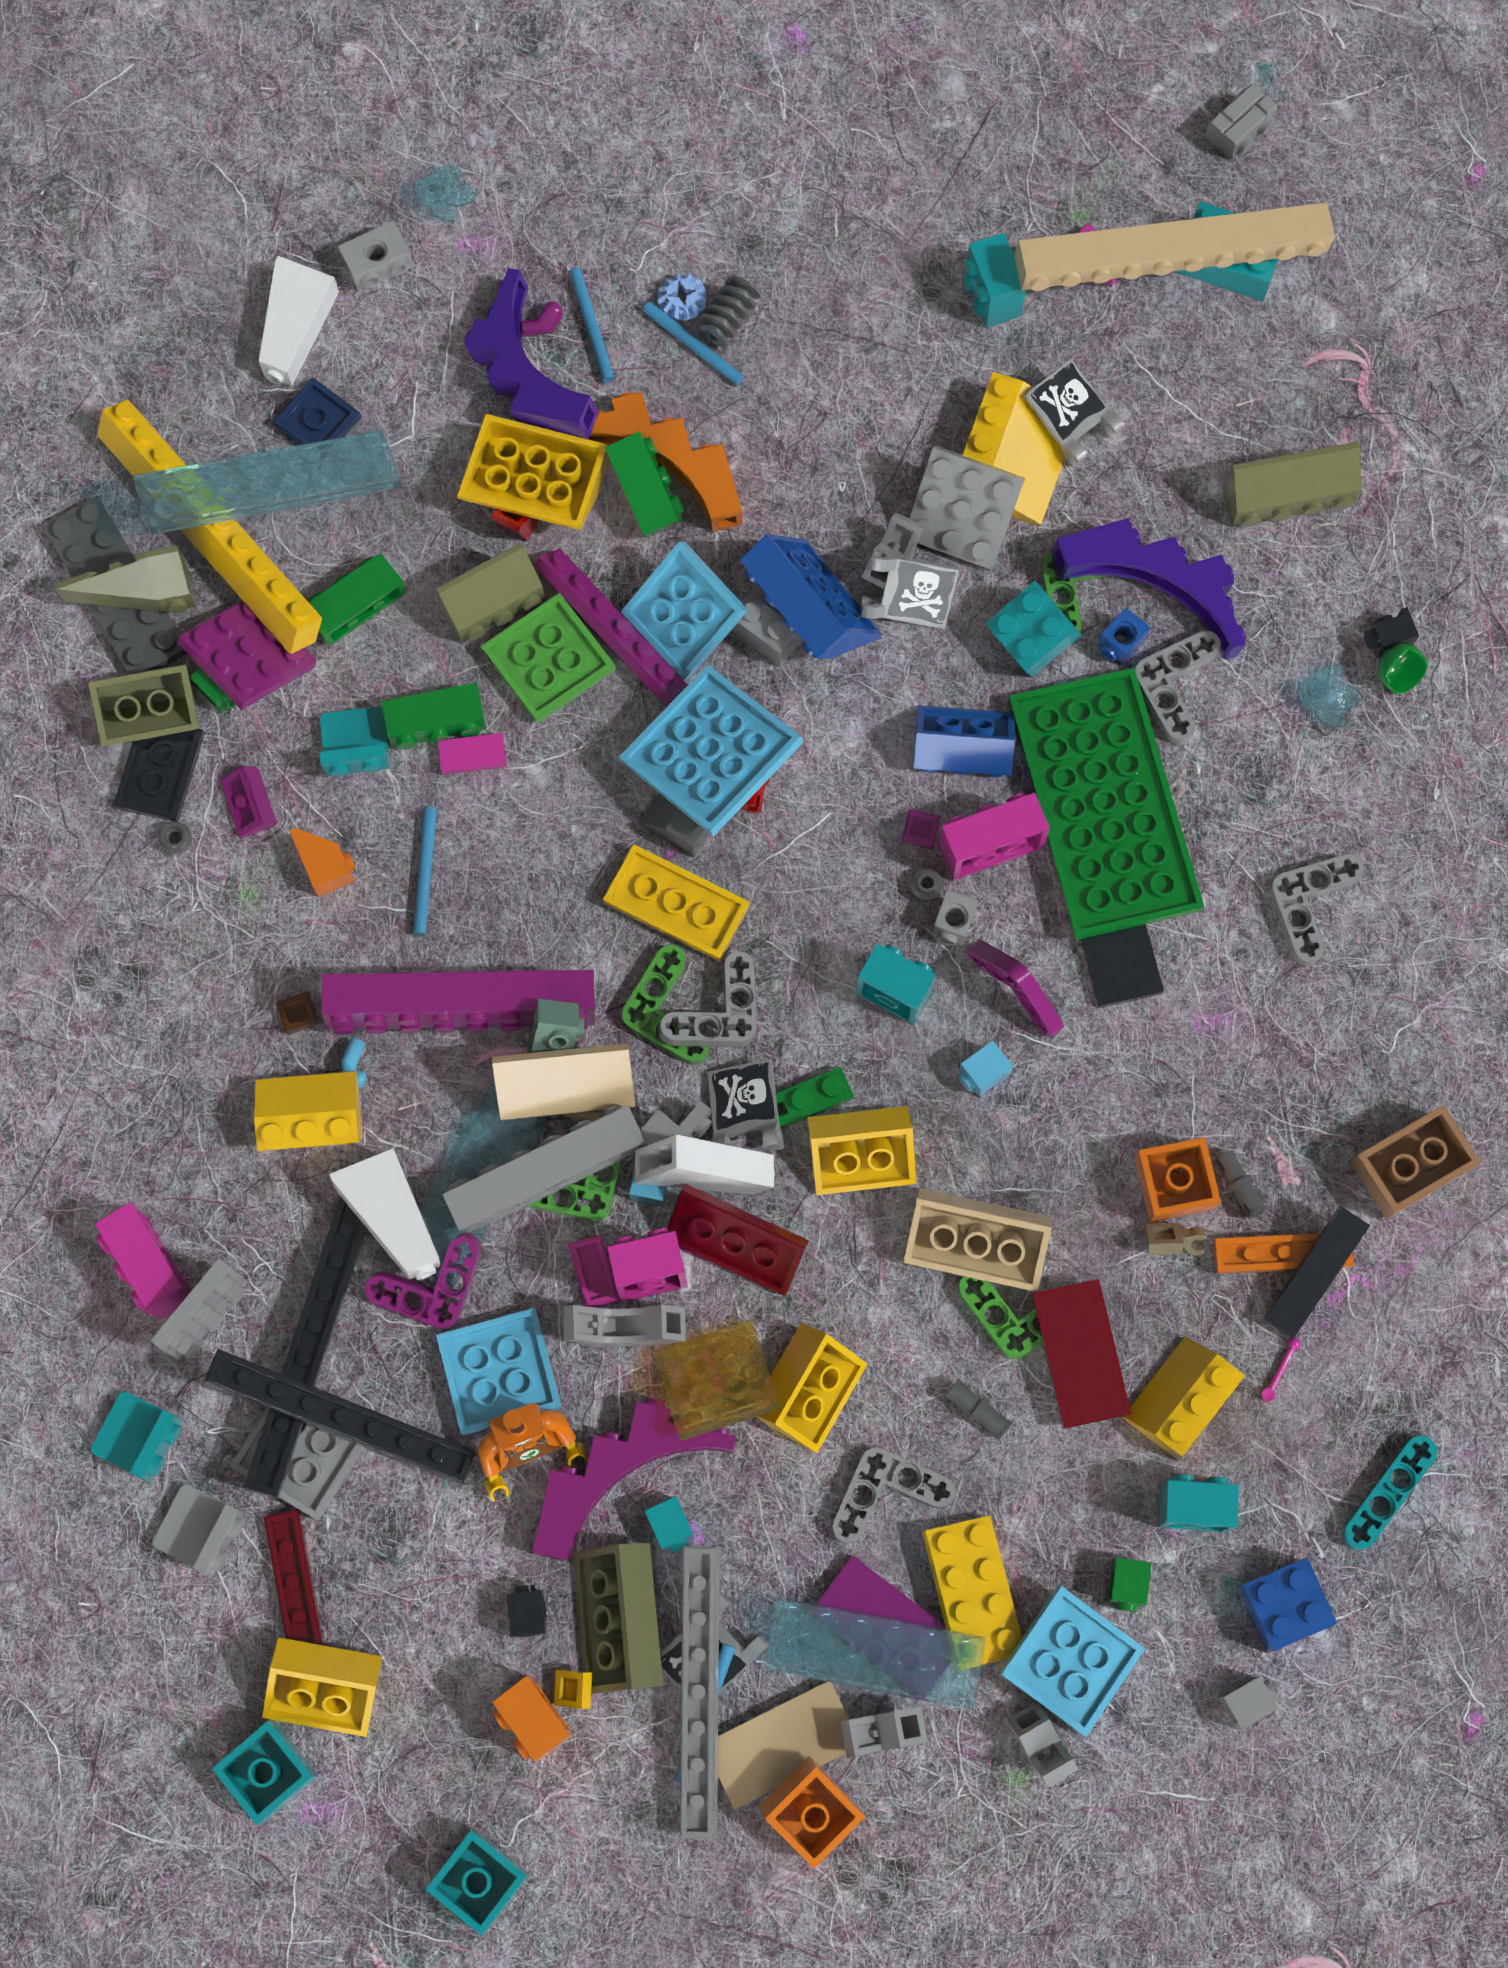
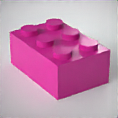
M1019 793L1006 800L1007 803L995 807L994 804H988L976 810L974 815L966 818L963 815H958L945 822V825L941 828L938 846L952 881L1044 848L1050 828L1035 793L1029 795Z
M129 1202L95 1223L100 1233L95 1236L96 1240L106 1254L109 1252L111 1257L116 1259L117 1262L113 1264V1268L123 1282L126 1281L130 1287H133L134 1291L130 1293V1296L139 1310H144L147 1315L153 1314L160 1320L174 1312L192 1290L146 1215Z
M667 1228L656 1229L648 1232L647 1238L634 1240V1236L622 1237L614 1240L613 1246L607 1247L616 1288L622 1303L688 1287L675 1231L668 1232Z

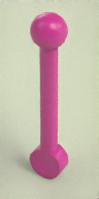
M1296 1337L1288 1340V1349L1268 1388L1261 1391V1399L1265 1402H1270L1275 1398L1274 1390L1294 1351L1298 1350L1301 1346L1300 1340Z

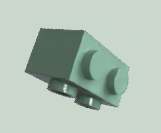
M538 999L527 1043V1053L578 1048L576 1038H582L584 1031V1018H579V1004Z

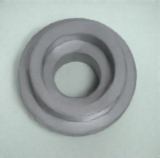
M172 822L165 825L160 831L159 843L165 852L173 855L181 854L190 847L192 834L183 823ZM181 835V841L179 843H171V838L173 836Z
M932 869L919 870L911 879V892L921 901H933L942 893V877ZM923 880H930L933 886L930 889H925L921 886V882Z

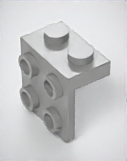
M183 1485L180 1487L153 1539V1546L192 1566L193 1569L213 1576L215 1571H220L228 1556L226 1550L231 1540H235L244 1525V1520L242 1519L245 1512L190 1485Z

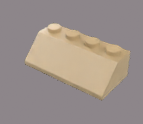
M919 1188L903 1263L1038 1292L1052 1230V1217Z

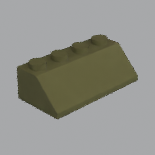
M1359 442L1234 464L1223 491L1232 526L1242 524L1244 527H1250L1260 523L1262 520L1273 519L1274 521H1282L1294 514L1314 515L1327 508L1345 509L1356 503L1362 490Z
M650 1543L617 1544L573 1552L583 1671L592 1672L591 1694L663 1686Z

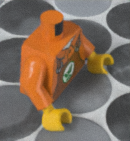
M530 1403L518 1409L509 1410L505 1414L489 1421V1432L486 1433L478 1445V1455L484 1476L488 1477L485 1481V1489L491 1501L495 1502L493 1493L499 1488L503 1489L506 1497L509 1496V1489L504 1478L498 1475L500 1472L503 1473L565 1446L569 1467L576 1468L573 1458L577 1456L583 1457L586 1464L588 1463L585 1445L581 1442H575L577 1437L561 1412L543 1410L536 1403Z

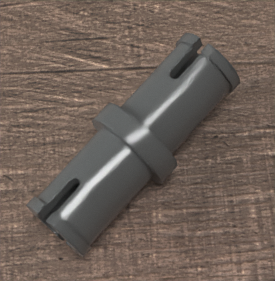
M1230 1150L1217 1157L1214 1162L1229 1184L1227 1189L1230 1194H1235L1247 1214V1218L1252 1219L1267 1210V1206L1264 1205L1252 1185L1254 1182L1252 1176L1246 1175L1234 1151Z
M959 1379L945 1395L946 1398H949L969 1415L967 1418L971 1422L976 1420L996 1436L998 1440L1013 1423L988 1404L990 1401L986 1397L981 1399Z

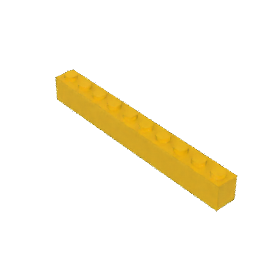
M127 399L103 409L98 437L243 602L248 605L288 653L292 654L315 643L322 617L133 404Z

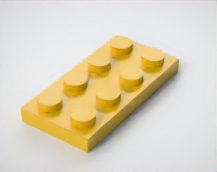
M635 844L630 849L603 898V904L719 962L750 907V901Z
M991 1516L923 1531L922 1535L957 1671L1008 1659L1022 1639Z

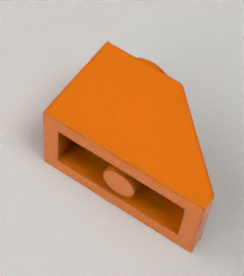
M297 828L289 830L318 897L355 882L351 871L356 870L349 851L342 853L338 843Z

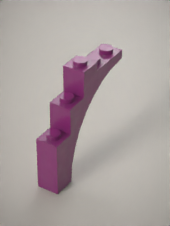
M645 1398V1403L637 1401L628 1442L622 1441L623 1435L603 1431L602 1437L593 1436L585 1476H580V1469L560 1465L559 1471L550 1470L532 1553L569 1562L577 1535L591 1510L607 1491L625 1476L653 1460L677 1453L704 1450L733 1453L736 1436L729 1435L730 1429L721 1426L710 1425L709 1430L696 1428L697 1422L687 1419L676 1418L675 1423H670L672 1411L671 1408L665 1407V1401L654 1398Z

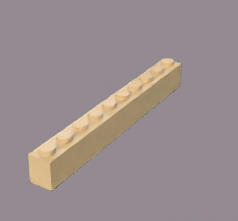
M1326 202L1019 240L1014 258L1021 290L1032 289L1033 291H1041L1052 286L1063 285L1064 287H1073L1079 283L1093 281L1095 283H1104L1110 279L1117 278L1136 279L1141 275L1149 274L1163 276L1173 271L1186 270L1194 272L1205 267L1217 266L1218 268H1226L1237 263L1257 264L1264 260L1277 258L1279 260H1288L1294 256L1301 255L1315 257L1328 252L1335 238V233Z

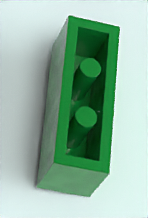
M638 431L605 447L644 536H654L683 522L681 513L685 512L677 494L672 496L667 484L671 483V479L665 466L659 467L654 455L658 454V449L651 436L646 437L644 433Z
M380 552L375 557L371 556L364 559L352 573L338 577L330 588L323 593L312 595L307 601L322 617L318 634L326 645L330 647L407 594L403 580Z
M477 682L381 701L387 737L392 748L410 749L415 747L416 743L426 741L438 743L440 740H448V737L456 735L471 737L479 734L481 730L487 729Z

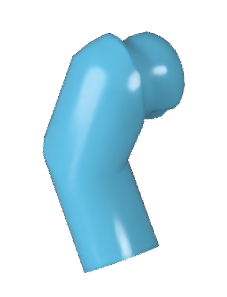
M351 1038L341 1059L342 1072L357 1071V1063L365 1047V1043L360 1039ZM357 1071L359 1089H361L365 1085L367 1075L363 1071Z

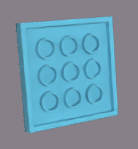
M707 665L619 756V759L627 768L714 837L799 748L803 740L794 730L711 666Z

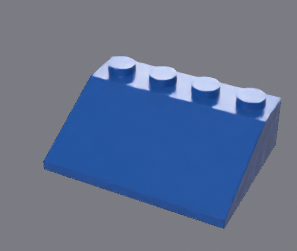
M766 534L740 559L746 568V576L754 584L760 585L766 593L764 595L765 600L773 608L779 609L785 617L783 619L785 625L793 633H798L804 641V649L813 658L832 659L878 640L882 636V633L870 619L860 616L861 610L858 603L806 539Z

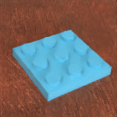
M683 541L676 544L622 609L621 613L663 659L674 668L676 673L683 680L691 678L746 614L748 609L688 544Z
M536 1307L436 1335L462 1436L489 1429V1421L530 1403H536L543 1410L562 1408Z
M1058 1585L999 1671V1674L1079 1734L1087 1737L1145 1648L1064 1587Z

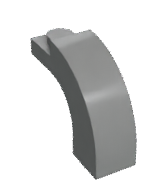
M663 1304L629 1309H605L579 1305L563 1306L564 1341L577 1342L581 1346L634 1347L686 1342L685 1307Z

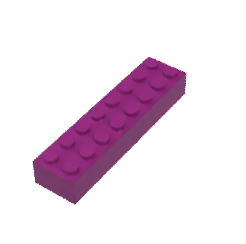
M594 970L322 974V1016L327 1029L333 1030V1033L340 1035L352 1034L353 1030L367 1029V1033L383 1034L387 1032V1029H400L403 1033H418L421 1031V1028H434V1031L439 1033L453 1032L454 1028H468L470 1032H484L488 1030V1027H501L502 1031L508 1032L519 1031L523 1026H532L538 999L578 1003L579 1018H584V1030L588 1029V1025H595Z

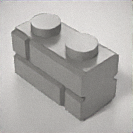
M1250 84L1208 123L1205 134L1206 139L1215 147H1219L1220 151L1229 159L1234 158L1239 152L1245 154L1255 143L1254 138L1260 133L1266 135L1276 123L1275 115L1278 109L1277 104L1267 95L1264 96L1257 86Z

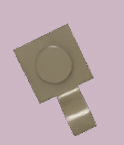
M1145 1223L1144 1236L1148 1255L1167 1256L1170 1254H1183V1248L1191 1255L1204 1254L1203 1242H1194L1195 1240H1206L1204 1228L1180 1229L1179 1223Z

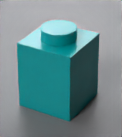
M677 1496L645 1510L663 1552L669 1549L671 1554L683 1550V1547L690 1546L688 1540L694 1538V1534Z

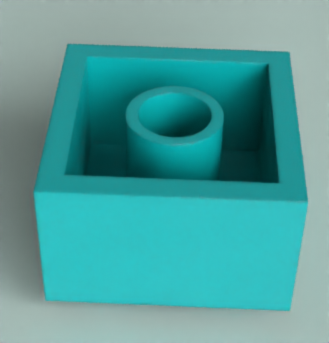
M1005 233L970 243L967 257L964 258L966 269L965 273H962V279L965 289L972 291L974 296L973 307L978 318L982 317L986 328L1021 317L1026 290H1021L1015 258Z
M1036 581L1032 582L985 623L1025 672L1032 677L1082 636Z
M877 943L858 976L856 994L915 1025L933 993L936 974L932 973L933 969L926 963L919 960L912 962L902 957L903 953L896 947L886 944L884 947Z
M1173 1474V1477H1169L1167 1481L1159 1485L1158 1528L1225 1533L1238 1528L1239 1485L1229 1484V1478L1208 1477V1480H1203V1482H1194L1193 1475Z
M272 1720L264 1723L212 1768L255 1825L267 1822L319 1777L278 1723Z
M472 1829L425 1890L480 1936H483L530 1876V1873L478 1830Z

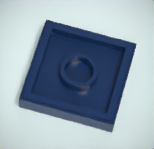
M312 377L274 419L272 424L275 429L322 463L362 416L357 409Z

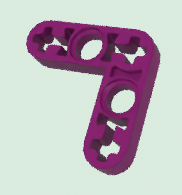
M978 939L966 950L968 957L979 969L1011 987L1034 1024L1044 1035L1053 1038L1064 1028L1062 1020L1037 981L1021 962L981 939Z
M467 1232L459 1234L450 1242L435 1289L390 1272L381 1271L377 1272L367 1281L365 1285L366 1297L375 1305L437 1328H450L459 1320L481 1255V1242L477 1236ZM464 1242L468 1243V1250L473 1253H469L464 1258L462 1264H456L460 1260L462 1250L457 1246H461ZM450 1272L460 1274L463 1278V1287L460 1289L451 1288L447 1284V1274ZM381 1281L385 1282V1289L389 1290L383 1295L378 1294L379 1288L374 1286ZM399 1287H401L402 1290L399 1292L397 1300L394 1301L393 1299L396 1296V1294L392 1292H395ZM412 1291L419 1294L422 1300L419 1308H411L407 1305L405 1301L407 1292ZM447 1297H452L448 1312L453 1315H449L444 1319L441 1317L442 1311L437 1308L440 1309L446 1303Z

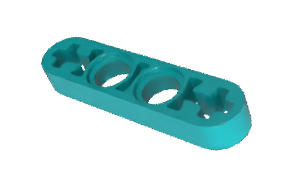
M1419 1435L1409 1439L1403 1445L1344 1525L1342 1538L1349 1548L1363 1550L1374 1544L1435 1461L1437 1447L1432 1439ZM1424 1444L1426 1446L1424 1453L1428 1457L1427 1459L1422 1457L1414 1463L1412 1467L1419 1469L1416 1473L1410 1465L1401 1462V1459L1404 1458L1406 1462L1410 1461L1416 1452L1412 1446ZM1396 1469H1401L1408 1474L1409 1483L1404 1489L1394 1487L1391 1482V1474ZM1374 1497H1382L1388 1502L1389 1510L1385 1516H1377L1371 1511L1370 1503ZM1363 1512L1369 1520L1379 1525L1375 1528L1373 1524H1370L1364 1531L1367 1540L1355 1542L1353 1540L1355 1534L1351 1529L1352 1527H1361L1367 1520L1360 1517Z

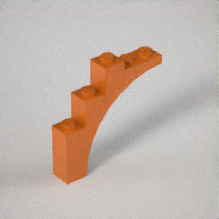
M642 392L622 393L617 398L611 399L613 411H598V416L588 440L608 444L609 446L638 431L644 433L646 437L651 436L658 449V454L654 455L658 465H664L666 470L672 473L692 493L703 509L712 532L743 525L742 509L723 443L719 445L706 444L692 451L682 418H665L657 424L651 425Z

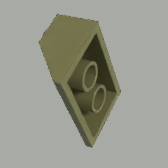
M521 542L436 588L442 612L461 644L468 640L475 641L481 638L486 630L495 625L502 626L507 624L515 614L523 610H532L541 603V600L545 599L543 586Z
M188 664L88 682L101 746H110L199 729Z

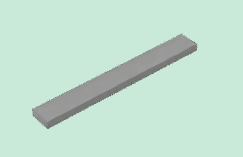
M683 1547L680 1839H717L720 1547Z

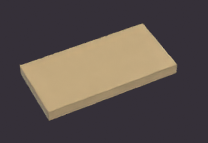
M628 1043L492 1057L500 1120L607 1110L616 1105H621L622 1108L627 1105L635 1107Z
M830 1680L718 1736V1777L734 1810L778 1788L809 1756L819 1766H822L846 1754L840 1721H846L849 1718Z

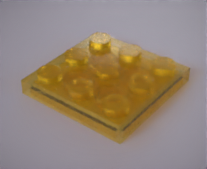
M752 1320L654 1351L680 1441L780 1409Z

